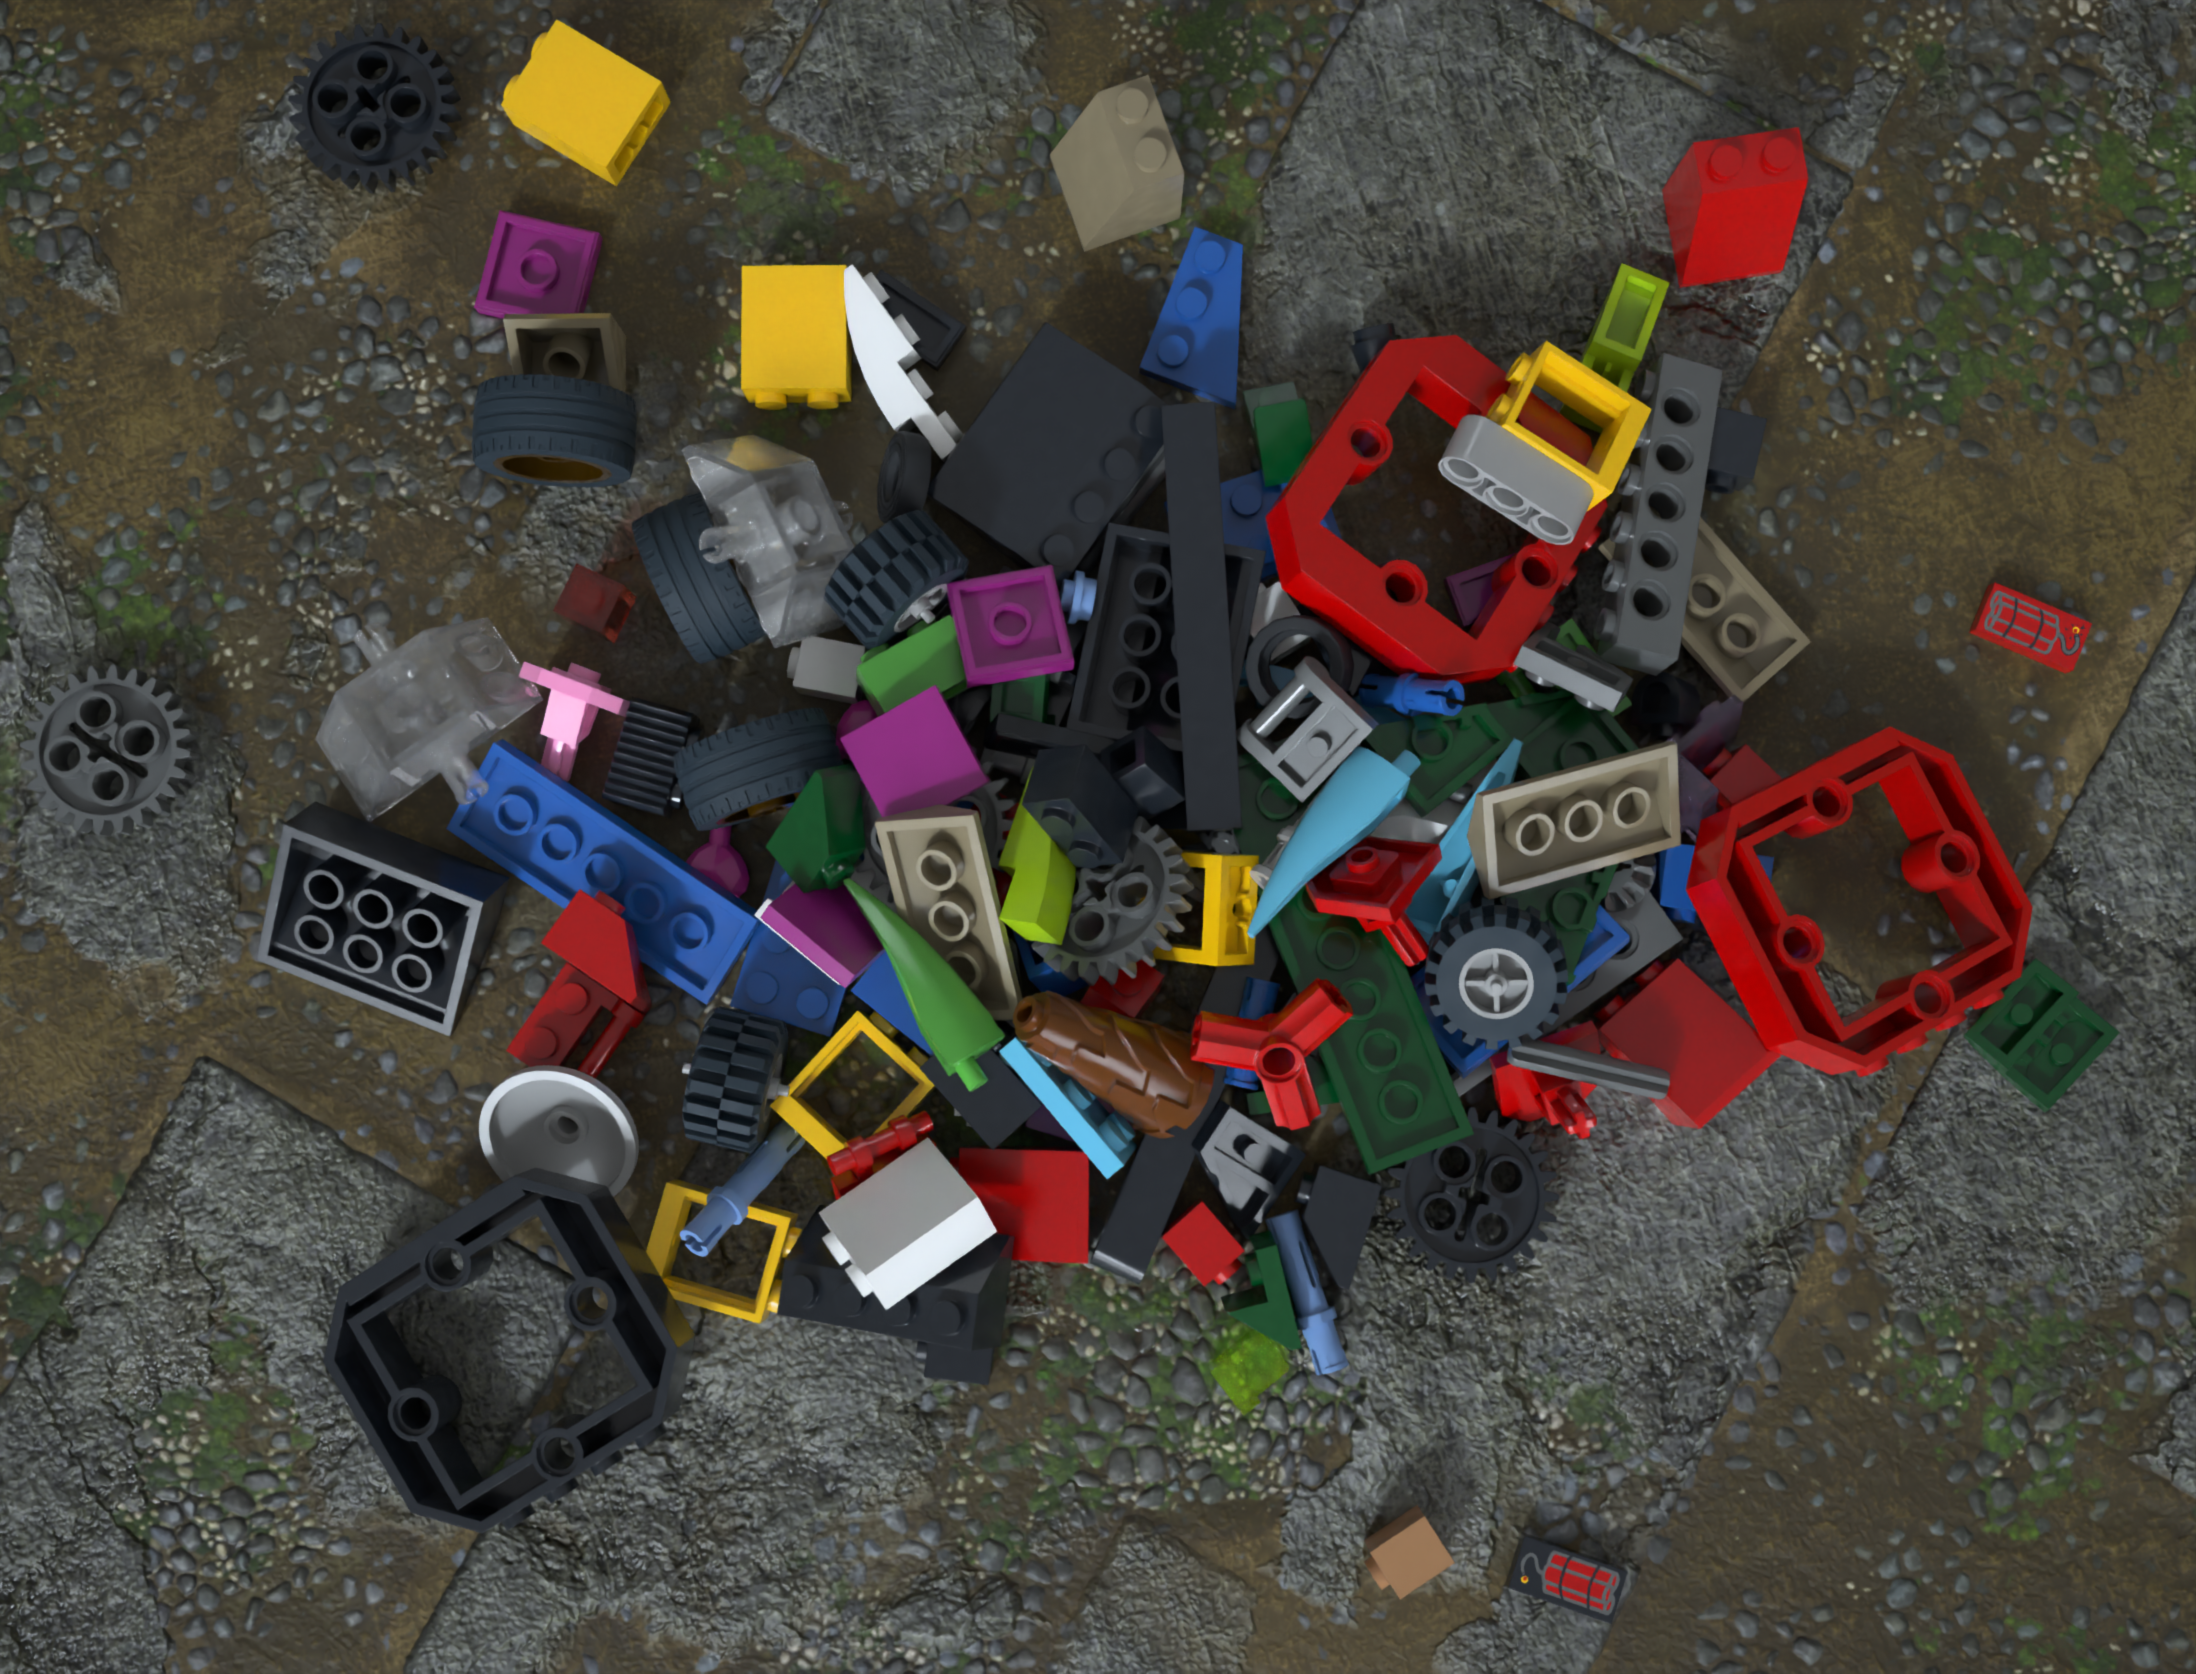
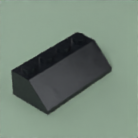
M829 1205L818 1206L785 1259L778 1315L969 1351L1001 1347L1015 1238L1013 1235L994 1233L887 1310L873 1292L866 1297L861 1295L845 1271L846 1268L852 1265L850 1260L840 1265L823 1241L822 1237L830 1233V1230L819 1212Z

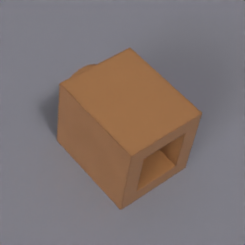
M1418 1505L1364 1540L1372 1556L1363 1562L1380 1589L1383 1590L1391 1585L1399 1599H1402L1455 1563Z

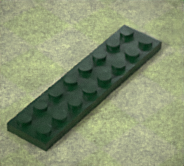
M1289 737L1274 742V744L1280 747ZM1248 752L1238 756L1242 829L1231 830L1240 854L1259 856V864L1262 865L1278 843L1277 834L1282 828H1286L1288 825L1293 826L1308 808L1307 806L1328 780V777L1302 803ZM1259 885L1257 888L1258 900H1260V897L1263 892V889ZM1304 885L1268 922V925L1297 996L1315 979H1327L1340 990L1344 998L1351 1004L1353 1015L1318 1046V1050L1368 1174H1373L1473 1135L1474 1132L1400 956L1381 929L1366 932L1356 917L1318 912L1307 892L1306 885Z

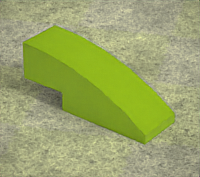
M1622 263L1579 362L1627 393L1634 372L1642 361L1670 282ZM1562 404L1559 413L1566 419L1602 433L1603 428L1566 404Z
M1032 767L998 864L1012 877L999 919L1025 940L1062 945L1071 913L1076 867L1022 805L1033 770Z

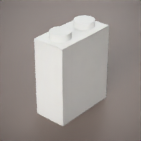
M928 1137L819 1212L830 1230V1233L822 1237L834 1258L840 1265L850 1260L852 1265L846 1268L845 1271L863 1297L873 1292L886 1310L997 1232L978 1196Z

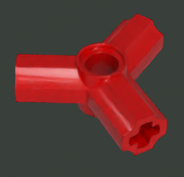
M1317 978L1278 1014H1267L1257 1020L1201 1011L1199 1015H1196L1192 1029L1190 1057L1193 1061L1255 1071L1262 1081L1276 1126L1288 1127L1290 1130L1310 1125L1316 1116L1321 1114V1107L1305 1057L1353 1015L1351 1004L1335 985L1327 979L1321 980ZM1273 1048H1283L1279 1051H1269Z

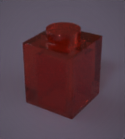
M576 563L553 611L567 622L615 643L637 597L624 585Z

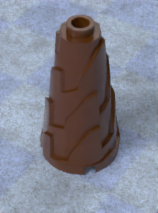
M1048 990L1023 998L1015 1008L1013 1014L1015 1033L1021 1041L1026 1042L1024 1047L1057 1066L1060 1071L1079 1082L1091 1094L1112 1106L1117 1113L1129 1120L1133 1128L1159 1139L1175 1137L1169 1134L1167 1130L1175 1125L1186 1130L1200 1115L1206 1105L1212 1090L1215 1069L1206 1065L1205 1062L1191 1060L1190 1046L1192 1034L1186 1031H1174L1156 1023L1127 1017L1108 1009L1091 1007Z

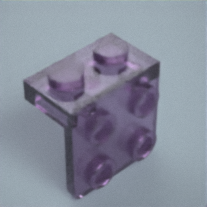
M1732 695L1723 703L1719 700L1712 702L1699 714L1695 721L1696 726L1683 737L1675 734L1667 740L1677 743L1680 834L1685 832L1695 843L1701 820L1715 813L1719 789L1701 771L1704 765L1724 747L1726 749L1729 748L1737 738L1744 702L1736 695Z

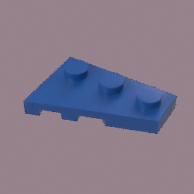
M1194 227L1140 364V374L1235 409L1243 244Z

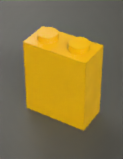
M556 19L550 30L543 32L536 39L531 51V59L522 73L513 76L508 82L501 106L513 125L617 187L671 101L660 80Z
M846 265L742 266L741 389L749 403H755V406L760 409L780 410L786 408L787 403L807 402V406L810 408L827 410L837 408L839 402H852V339L848 327L844 299V270L847 268Z

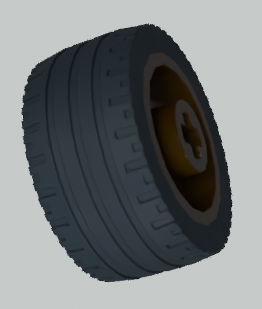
M519 374L490 378L479 384L474 403L472 428L473 462L479 469L495 476L537 485L589 488L624 483L631 478L635 461L637 432L635 400L625 392L611 386L572 377Z
M702 491L683 496L682 499H676L666 506L663 505L656 508L653 512L646 513L632 523L635 542L652 584L674 628L696 662L702 664L719 659L720 656H726L736 649L739 650L746 647L749 643H754L769 633L766 618L745 565L718 514Z
M820 708L799 709L752 721L691 744L680 750L673 757L676 777L679 779L678 783L681 792L684 793L683 798L686 807L689 809V815L698 831L723 828L790 808L815 770L844 765L843 761H841L842 757L839 748L836 746V739L831 730V725L823 709Z

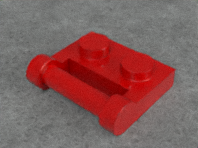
M566 962L506 1051L529 1067L540 1065L563 1067L605 1007L614 1016L577 1068V1071L596 1079L630 1028H637L646 1014L571 963Z

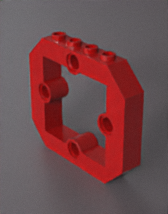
M1458 335L1389 340L1367 364L1265 518L1281 587L1285 592L1397 675L1401 676L1407 672L1419 673L1418 678L1455 680L1462 685L1488 682L1505 670L1512 673L1518 668V666L1514 665V662L1522 645L1527 641L1531 632L1535 633L1537 630H1540L1552 615L1554 606L1550 604L1551 599L1556 592L1560 593L1575 577L1578 567L1573 563L1579 553H1585L1599 537L1602 528L1597 523L1608 505L1605 498L1587 511L1574 539L1569 544H1551L1529 533L1519 551L1494 570L1491 578L1493 593L1468 634L1425 602L1428 594L1427 580L1423 572L1415 564L1407 560H1394L1388 562L1380 569L1320 524L1345 485L1362 483L1390 457L1393 449V439L1385 424L1406 392L1454 428H1457L1462 417L1466 415L1486 417L1496 399L1501 394L1506 395L1511 383L1505 380L1507 373ZM1530 391L1515 422L1578 463L1586 466L1593 452L1590 436ZM1352 445L1356 446L1362 452L1363 456L1359 455L1353 449ZM1523 573L1529 577L1531 583L1525 579ZM1386 587L1396 594L1398 602L1388 595Z
M1887 727L1860 739L1702 819L1686 885V892L1765 1047L1830 1075L1855 1070L1858 1077L1872 1074L1886 1067L1889 1064L1886 1055L1895 1050L1897 1054H1902L1928 1042L1925 1033L1934 1028L1938 1032L1963 1022L1967 1019L1964 1010L1970 1006L1973 1009H1979L2002 999L2005 995L2001 988L2021 977L2033 909L1953 754L1893 727ZM1878 781L1911 843L1904 850L1901 858V869L1904 878L1918 892L1928 894L1936 891L1965 949L1928 970L1885 981L1878 987L1875 1000L1841 1019L1814 968L1821 961L1824 954L1825 941L1822 931L1807 916L1799 914L1787 915L1752 846L1783 830L1794 838L1804 839L1844 824L1850 818L1853 811L1851 795Z

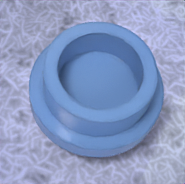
M1076 570L1073 580L1063 579L1061 586L1062 610L1067 612L1066 621L1070 624H1076L1077 619L1090 620L1093 611L1097 580L1086 578L1083 571Z

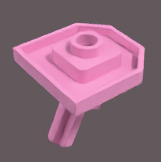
M524 662L519 677L551 689L540 733L548 737L541 765L568 782L571 778L579 743L589 735L599 708L626 717L630 702L610 694L612 689L598 684L601 674L571 662L567 672L552 667V670L549 671Z

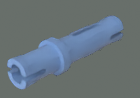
M785 1120L779 1121L766 1139L747 1157L723 1187L716 1186L708 1194L707 1205L680 1232L681 1239L687 1241L685 1246L691 1252L698 1256H707L732 1224L739 1225L748 1215L747 1207L782 1170V1167L793 1154H796L805 1144V1139L802 1136H798L799 1133Z
M1298 1209L1265 1219L1266 1225L1277 1244L1285 1281L1295 1305L1297 1330H1302L1304 1338H1306L1316 1375L1332 1373L1347 1367L1349 1363L1333 1322L1337 1314L1334 1306H1328L1319 1280V1274L1302 1228Z

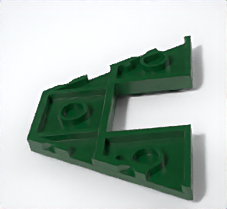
M1564 688L1549 693L1539 692L1523 695L1517 699L1497 703L1465 706L1454 716L1441 713L1434 715L1423 714L1413 716L1408 720L1377 725L1360 743L1363 748L1371 750L1391 764L1404 750L1412 752L1419 759L1421 765L1410 776L1411 779L1405 799L1421 818L1433 811L1497 756L1503 754L1514 738L1523 742L1516 771L1523 780L1639 749L1606 709L1602 711L1590 709L1580 704L1574 698L1575 694ZM1618 863L1504 895L1494 901V905L1505 906L1506 897L1517 899L1519 909L1525 911L1531 905L1540 911L1542 922L1550 920L1556 928L1557 939L1562 940L1565 950L1568 972L1567 986L1575 980V968L1587 936L1593 932L1597 921L1596 912L1601 899L1606 897Z

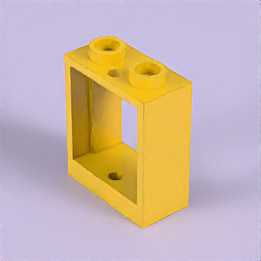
M1545 341L1530 356L1523 352L1515 360L1506 375L1505 380L1511 383L1506 395L1501 394L1489 409L1486 418L1497 423L1585 480L1591 486L1594 497L1587 509L1589 511L1613 493L1652 409L1548 341ZM1534 384L1603 428L1586 466L1578 463L1515 422Z
M1182 850L1181 856L1190 867L1205 868L1202 947L1171 944L1172 949L1170 951L1156 947L1152 951L1154 958L1211 966L1254 965L1255 937L1252 939L1247 934V931L1257 908L1258 884L1252 879L1249 872L1255 864H1259V856ZM1143 897L1137 905H1139L1145 899V897ZM1235 904L1236 910L1233 914V906Z
M857 1010L788 1085L790 1086L788 1097L779 1095L770 1105L775 1112L826 1159L827 1156L843 1149L844 1142L847 1140L801 1097L862 1031L919 1083L873 1134L888 1128V1121L901 1115H905L908 1118L935 1089V1085L919 1069L930 1058L916 1046L909 1052L906 1051L893 1038L899 1030L876 1011L869 1016L863 1010Z
M678 1179L666 1182L646 1253L673 1298L761 1324L769 1317L770 1311L778 1313L782 1284L780 1275L787 1255L802 1233V1229L795 1228L798 1214L752 1201L747 1207L748 1215L746 1217L777 1226L755 1300L671 1275L681 1241L680 1232L685 1227L691 1204L696 1202L707 1205V1196L713 1189Z

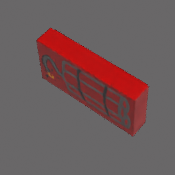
M1994 582L1988 585L1969 633L2066 674L2074 670L2092 623Z

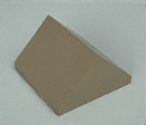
M611 313L504 315L503 322L513 375L541 374L572 377L601 383L625 392L626 335Z

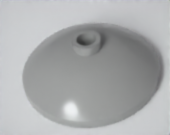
M540 1065L512 1073L494 1088L485 1101L480 1114L479 1137L483 1152L490 1166L503 1182L514 1175L536 1167L605 1185L614 1197L626 1185L637 1164L639 1154L638 1134L634 1121L623 1102L600 1081L571 1068Z

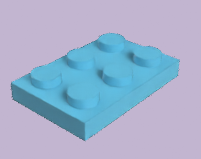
M1016 1036L999 1052L1106 1179L1110 1178L1125 1165L1137 1148V1145L1132 1140L1135 1137L1133 1128L1116 1111L1110 1114L1097 1097L1086 1090L1079 1082L1060 1071L1057 1066L1024 1047L1026 1042L1021 1041Z

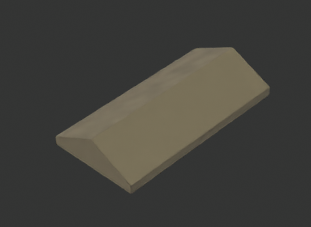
M1649 506L1652 513L1657 517L1661 518L1659 512L1655 508ZM1700 517L1681 643L1733 703L1739 706L1811 641ZM1610 538L1598 547L1609 562L1613 559L1616 544L1611 542ZM1641 553L1644 561L1654 567L1651 559Z
M1667 741L1478 792L1474 802L1467 839L1484 896L1489 900L1680 846L1677 743Z
M939 804L877 819L875 826L898 916L915 929L952 966L993 1017V1020H1013L1015 1008L1022 1000V995L1005 923L999 919L1001 906L978 811Z

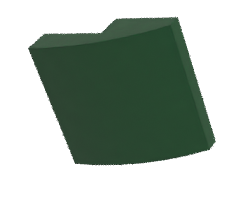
M2035 958L2022 972L2021 977L2013 981L2003 992L2005 996L1994 1002L1963 1037L2017 1090L2046 1113L2120 1032L2077 999L2076 996L2080 992Z

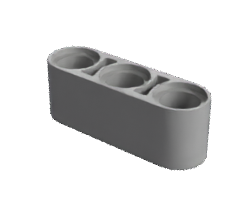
M1466 415L1462 417L1438 464L1440 472L1450 482L1533 535L1555 545H1566L1572 542L1594 497L1593 489L1581 477L1497 423L1479 415Z

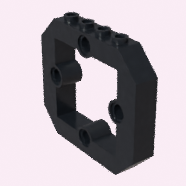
M535 1167L509 1178L340 1286L323 1362L410 1512L484 1533L502 1522L506 1531L521 1523L536 1512L531 1503L546 1495L550 1504L565 1496L579 1486L575 1476L588 1468L591 1469L594 1476L601 1474L624 1458L619 1449L632 1441H635L638 1448L641 1449L665 1434L668 1429L663 1422L680 1410L696 1335L608 1187ZM539 1217L576 1279L568 1287L564 1296V1309L568 1319L574 1326L584 1331H597L605 1328L637 1385L587 1416L584 1414H571L563 1417L536 1437L532 1450L483 1480L451 1426V1423L458 1417L462 1408V1396L459 1388L451 1379L443 1375H430L423 1378L386 1313L428 1286L438 1291L451 1292L482 1278L490 1270L493 1263L492 1246ZM452 1249L456 1250L462 1257V1271L457 1269L452 1262ZM594 1287L601 1289L606 1294L608 1300L607 1310L595 1303L593 1298ZM420 1398L429 1405L431 1417L425 1415L421 1410ZM561 1437L567 1439L573 1445L575 1458L563 1451Z

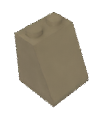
M1149 75L1097 92L1050 154V160L1084 252L1180 219L1184 184V170Z

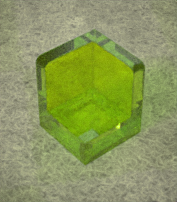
M1251 1329L1208 1364L1210 1373L1243 1415H1246L1261 1403L1258 1397L1260 1393L1289 1371L1288 1363L1268 1337L1255 1329Z

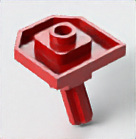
M1368 836L1330 863L1305 884L1307 892L1318 912L1356 917L1366 932L1381 929L1405 965L1409 967L1414 966L1428 956L1429 946L1409 919L1405 910L1412 903V896L1441 861L1442 854L1439 844Z
M1592 1020L1538 1039L1548 1043L1600 1054L1599 1035ZM1508 1051L1490 1057L1496 1103L1502 1116L1527 1122L1546 1117L1551 1125L1560 1123L1568 1134L1576 1133L1579 1139L1590 1136L1589 1129L1597 1125V1117L1584 1099L1597 1085L1513 1066L1507 1062Z

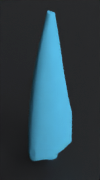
M1513 739L1439 843L1442 854L1441 861L1412 896V903L1405 910V913L1428 945L1433 932L1440 931L1441 921L1449 913L1453 917L1458 916L1459 906L1472 899L1479 883V877L1468 843L1467 833L1476 794L1514 783L1523 747V742Z
M1357 746L1352 751V754L1340 765L1308 808L1283 849L1262 892L1249 925L1247 934L1252 939L1306 883L1354 845L1370 836L1404 799L1411 779L1410 776L1421 765L1419 759L1412 752L1404 750L1391 764L1371 750Z

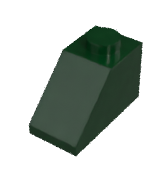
M853 763L815 770L766 845V848L803 893L824 888L833 890L844 884L843 880L851 878L854 874L855 868L853 865L866 848L860 775Z

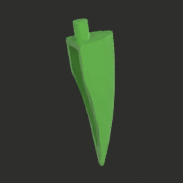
M851 878L843 880L847 890L885 949L920 1033L948 1076L957 1072L969 1092L976 1090L985 1084L988 1078L975 1059L994 1047L1005 1037V1034L958 973L915 929Z

